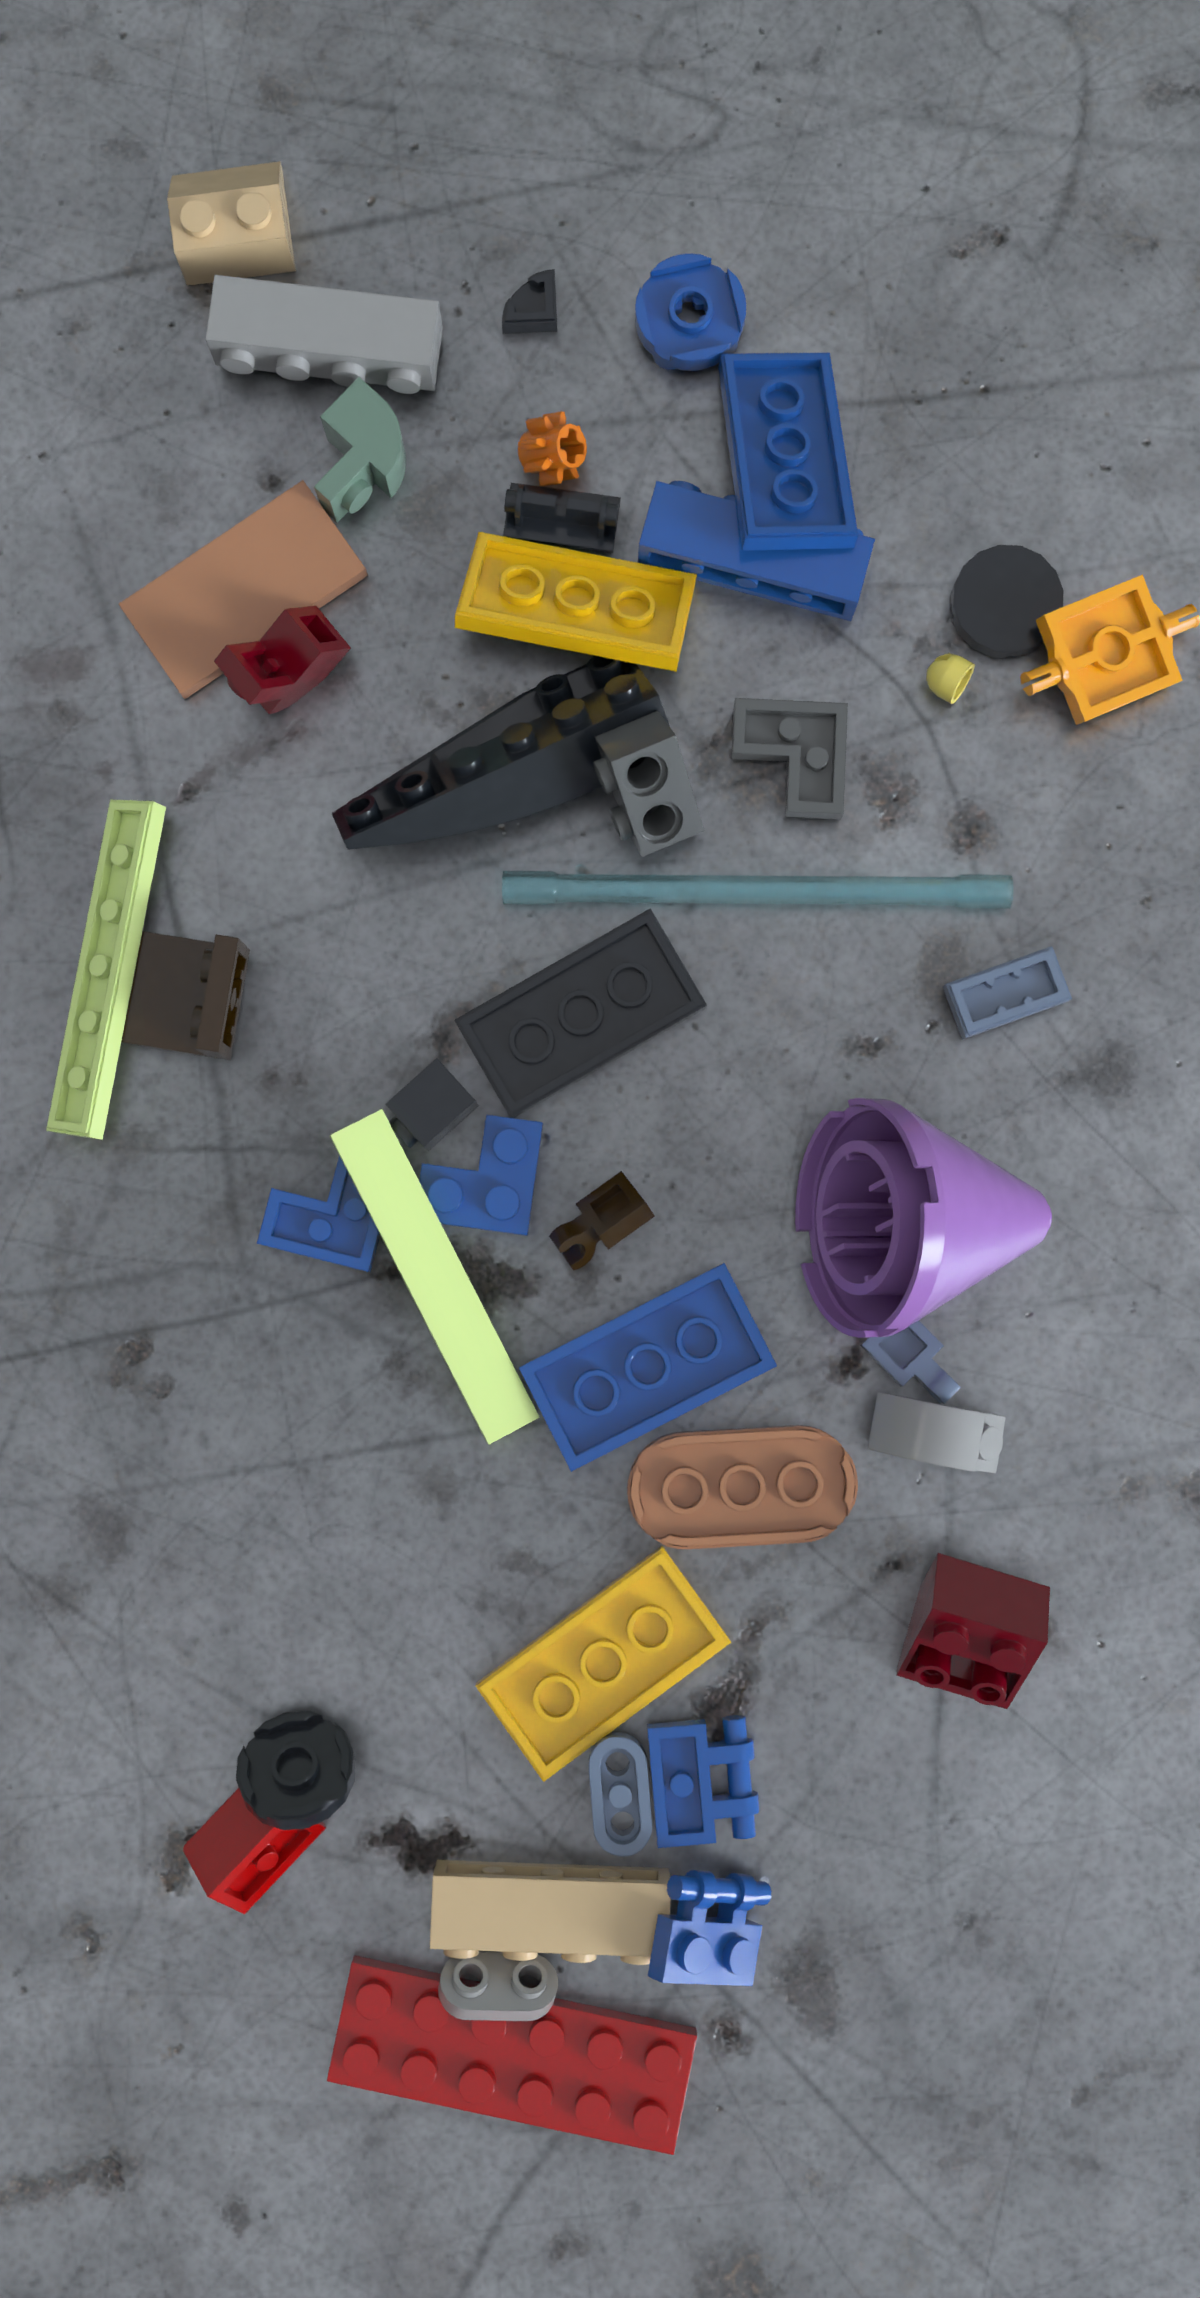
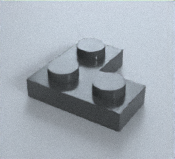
M735 698L731 759L787 762L785 817L842 818L844 814L848 703Z

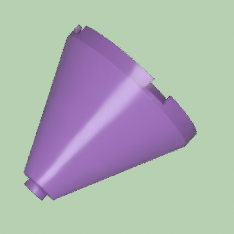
M869 1098L848 1100L849 1108L845 1111H830L822 1119L811 1137L802 1161L798 1179L795 1225L796 1232L809 1231L814 1263H803L801 1268L808 1290L819 1311L833 1327L848 1336L864 1338L887 1337L897 1334L1041 1243L1051 1226L1052 1212L1040 1191L893 1101Z

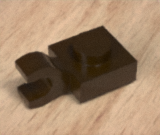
M620 1171L578 1201L576 1206L582 1214L574 1220L558 1226L549 1237L571 1268L577 1270L585 1266L592 1259L596 1245L600 1240L609 1250L655 1217V1215L624 1173Z

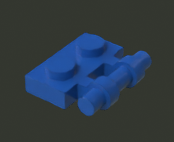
M732 1715L723 1717L724 1740L719 1742H707L705 1719L647 1724L658 1848L716 1843L714 1819L731 1818L733 1838L749 1839L756 1836L754 1815L760 1811L758 1792L752 1791L749 1762L755 1758L754 1741L752 1738H747L745 1716ZM726 1764L729 1792L724 1795L712 1796L710 1765Z
M690 1870L685 1876H671L667 1883V1893L672 1900H679L677 1915L658 1914L648 1977L661 1983L753 1986L763 1925L746 1919L747 1911L752 1909L754 1905L765 1906L770 1902L771 1887L765 1881H755L754 1877L750 1874L731 1873L725 1879L715 1878L714 1874L710 1871ZM714 1903H719L717 1917H706L707 1908L713 1906Z

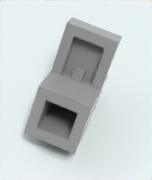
M878 1392L868 1450L955 1469L996 1474L999 1454L1003 1445L1002 1437L1006 1417Z

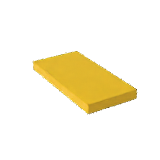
M478 532L455 613V628L677 672L697 574Z
M660 1546L476 1682L475 1687L544 1782L729 1645L731 1640L665 1548Z

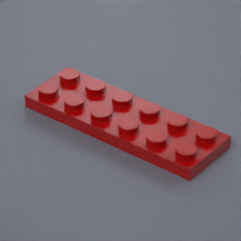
M354 1955L327 2082L674 2155L697 2040L696 2027L555 1998L548 2013L533 2021L462 2020L449 2014L440 2002L438 1986L441 1973ZM460 1978V1981L467 1987H475L480 1984L479 1981Z

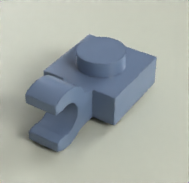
M919 1320L897 1334L887 1337H868L860 1345L900 1387H903L915 1376L926 1391L940 1404H945L961 1388L932 1359L944 1345Z

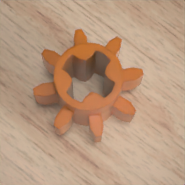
M563 411L543 414V417L527 419L526 426L528 431L521 436L518 442V456L524 467V472L539 474V484L542 487L558 485L565 480L577 479L579 475L576 468L584 462L587 453L586 439L581 431V427L574 424H566V416Z

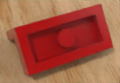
M238 1788L184 1845L183 1852L207 1897L246 1914L326 1829V1826L322 1821L306 1829L282 1830L263 1824L246 1808Z

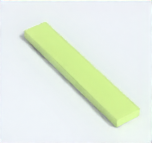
M110 799L46 1131L103 1140L166 811L165 806L154 801Z
M383 1109L331 1134L330 1138L486 1443L491 1444L540 1418Z

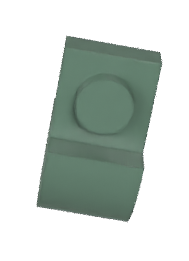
M358 377L320 416L327 440L344 455L314 486L319 503L337 523L348 511L351 514L355 513L366 504L372 494V487L375 484L392 498L399 489L406 470L405 448L399 422L394 411L378 393Z

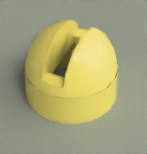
M951 653L940 655L927 669V684L937 697L950 704H954L966 688L973 674L975 664Z

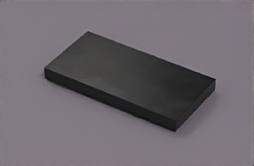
M650 908L454 1021L509 1117L515 1118L704 1010L707 1004Z

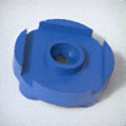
M693 253L667 258L657 264L650 272V278L643 284L642 289L641 287L639 289L635 304L636 330L641 343L653 355L655 363L660 368L685 371L706 369L718 364L721 354H733L738 347L746 318L745 293L736 275L728 268L727 273H725L720 267L712 265V258ZM685 302H692L695 310L704 309L706 313L700 316L698 322L687 323L677 316L682 313V304Z

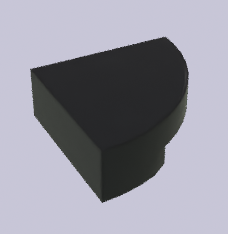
M555 269L533 274L528 278V282L522 285L512 295L511 299L507 300L502 315L503 334L557 332Z

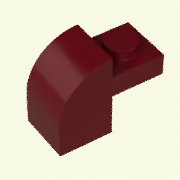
M317 606L284 609L259 641L226 645L214 662L227 677L228 685L236 695L246 700L249 705L260 703L268 714H273L291 706L321 683L351 647Z

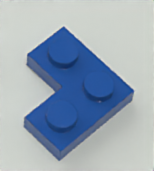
M486 1115L478 1171L422 1163L419 1182L440 1223L443 1225L528 1236L543 1122Z
M339 1156L327 1202L271 1188L257 1244L371 1272L380 1234Z

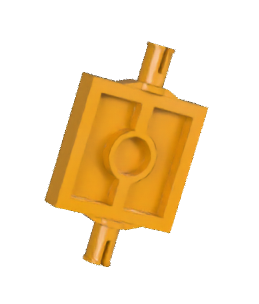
M1142 574L1037 618L1036 623L1048 652L1049 663L1021 674V685L1039 677L1042 678V680L1023 688L1028 696H1032L1057 684L1064 693L1075 724L1078 725L1183 680L1173 656L1172 636L1188 629L1196 628L1199 625V615L1179 622V619L1197 612V609L1194 605L1187 604L1185 607L1163 615V612L1153 602Z

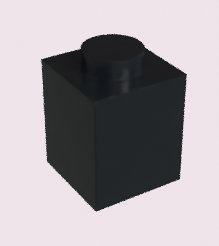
M438 1058L431 1062L385 1104L395 1115L389 1123L393 1131L403 1142L411 1148L419 1141L428 1151L479 1106L476 1100Z

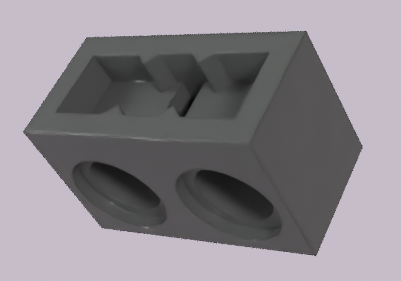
M659 711L595 736L601 759L594 761L593 765L605 794L614 793L618 806L609 809L621 841L631 838L640 855L644 857L705 831L676 735ZM645 757L641 764L629 768L635 760ZM660 805L654 812L645 815L649 809Z

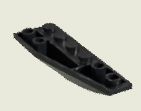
M593 656L587 664L568 673L546 677L538 683L537 687L517 696L363 794L353 798L347 804L332 812V816L348 850L409 844L464 834L517 820L576 799L602 787L593 765L594 761L601 759L595 736L656 711L661 713L668 725L669 722L659 694L637 664ZM645 757L635 760L629 768L641 764Z

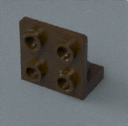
M142 931L121 1042L231 1061L250 949L236 937L216 934L213 943Z

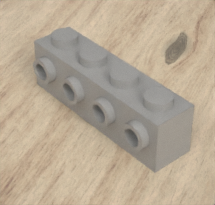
M214 275L205 340L215 365L221 366L232 373L250 374L254 370L276 372L281 377L294 381H303L308 379L309 376L332 379L337 384L349 387L360 377L366 383L387 385L396 392L413 394L417 393L420 389L435 391L443 326L439 301Z

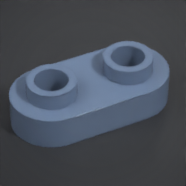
M623 1732L609 1733L593 1745L589 1754L593 1829L597 1842L606 1852L615 1856L626 1857L641 1851L648 1843L652 1833L647 1759L644 1748L636 1738ZM615 1752H620L627 1756L629 1763L623 1770L615 1771L607 1765V1758ZM618 1812H627L633 1817L634 1821L629 1828L620 1830L612 1824L613 1816Z

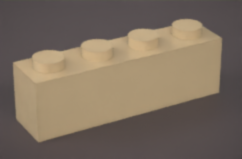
M437 1860L432 1880L430 1949H443L445 1956L457 1959L476 1957L479 1951L502 1952L504 1958L516 1961L535 1959L538 1953L561 1954L563 1960L574 1963L592 1962L596 1960L597 1955L620 1956V1960L628 1964H650L658 1914L670 1915L671 1898L667 1893V1883L670 1878L669 1868Z

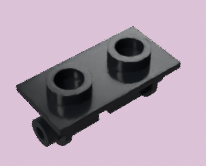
M511 482L510 489H507L505 496L504 512H506L503 536L530 542L613 553L621 497Z

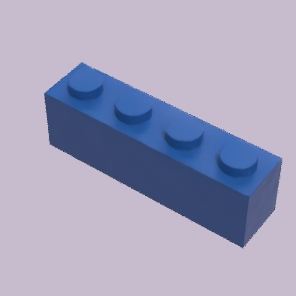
M656 481L639 542L638 563L697 574L696 580L852 621L860 598L875 538L864 536L863 532L857 528L858 538L855 548L742 551L735 495H727L724 498L702 493L700 488L689 482L672 481L667 484Z

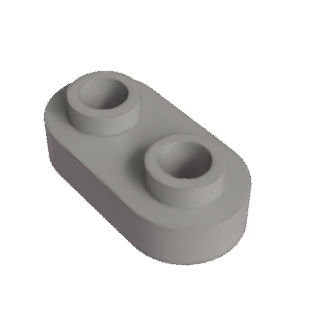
M479 1952L473 1958H450L446 1962L440 1976L438 1995L444 2009L458 2019L533 2021L543 2017L551 2009L558 1990V1976L553 1965L541 1955L532 1960L516 1961L504 1958L502 1952ZM465 1974L475 1975L479 1979L480 1984L475 1987H467L460 1981V1977ZM524 1975H531L537 1979L539 1985L535 1988L524 1987L520 1983L519 1978Z

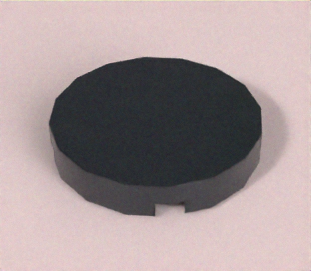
M997 545L978 552L962 567L951 590L950 605L952 603L953 622L957 633L972 649L992 658H1007V656H1017L1020 654L1023 656L1034 652L1044 643L1036 619L1063 607L1064 590L1056 570L1041 554L1023 546Z
M311 1711L286 1712L265 1721L253 1732L255 1737L249 1741L246 1749L243 1746L237 1758L236 1781L246 1808L263 1824L282 1830L306 1829L330 1818L346 1802L355 1782L356 1759L345 1731L336 1723L334 1725L332 1722L324 1720L322 1715Z

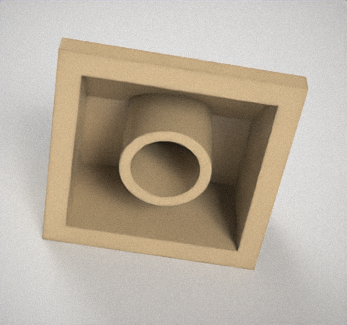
M280 161L173 175L171 177L167 201L173 248L187 286L214 282V275L249 278L296 271L283 171Z

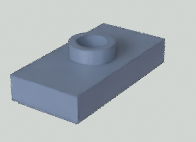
M1052 946L952 981L943 986L962 1040L1072 1000Z

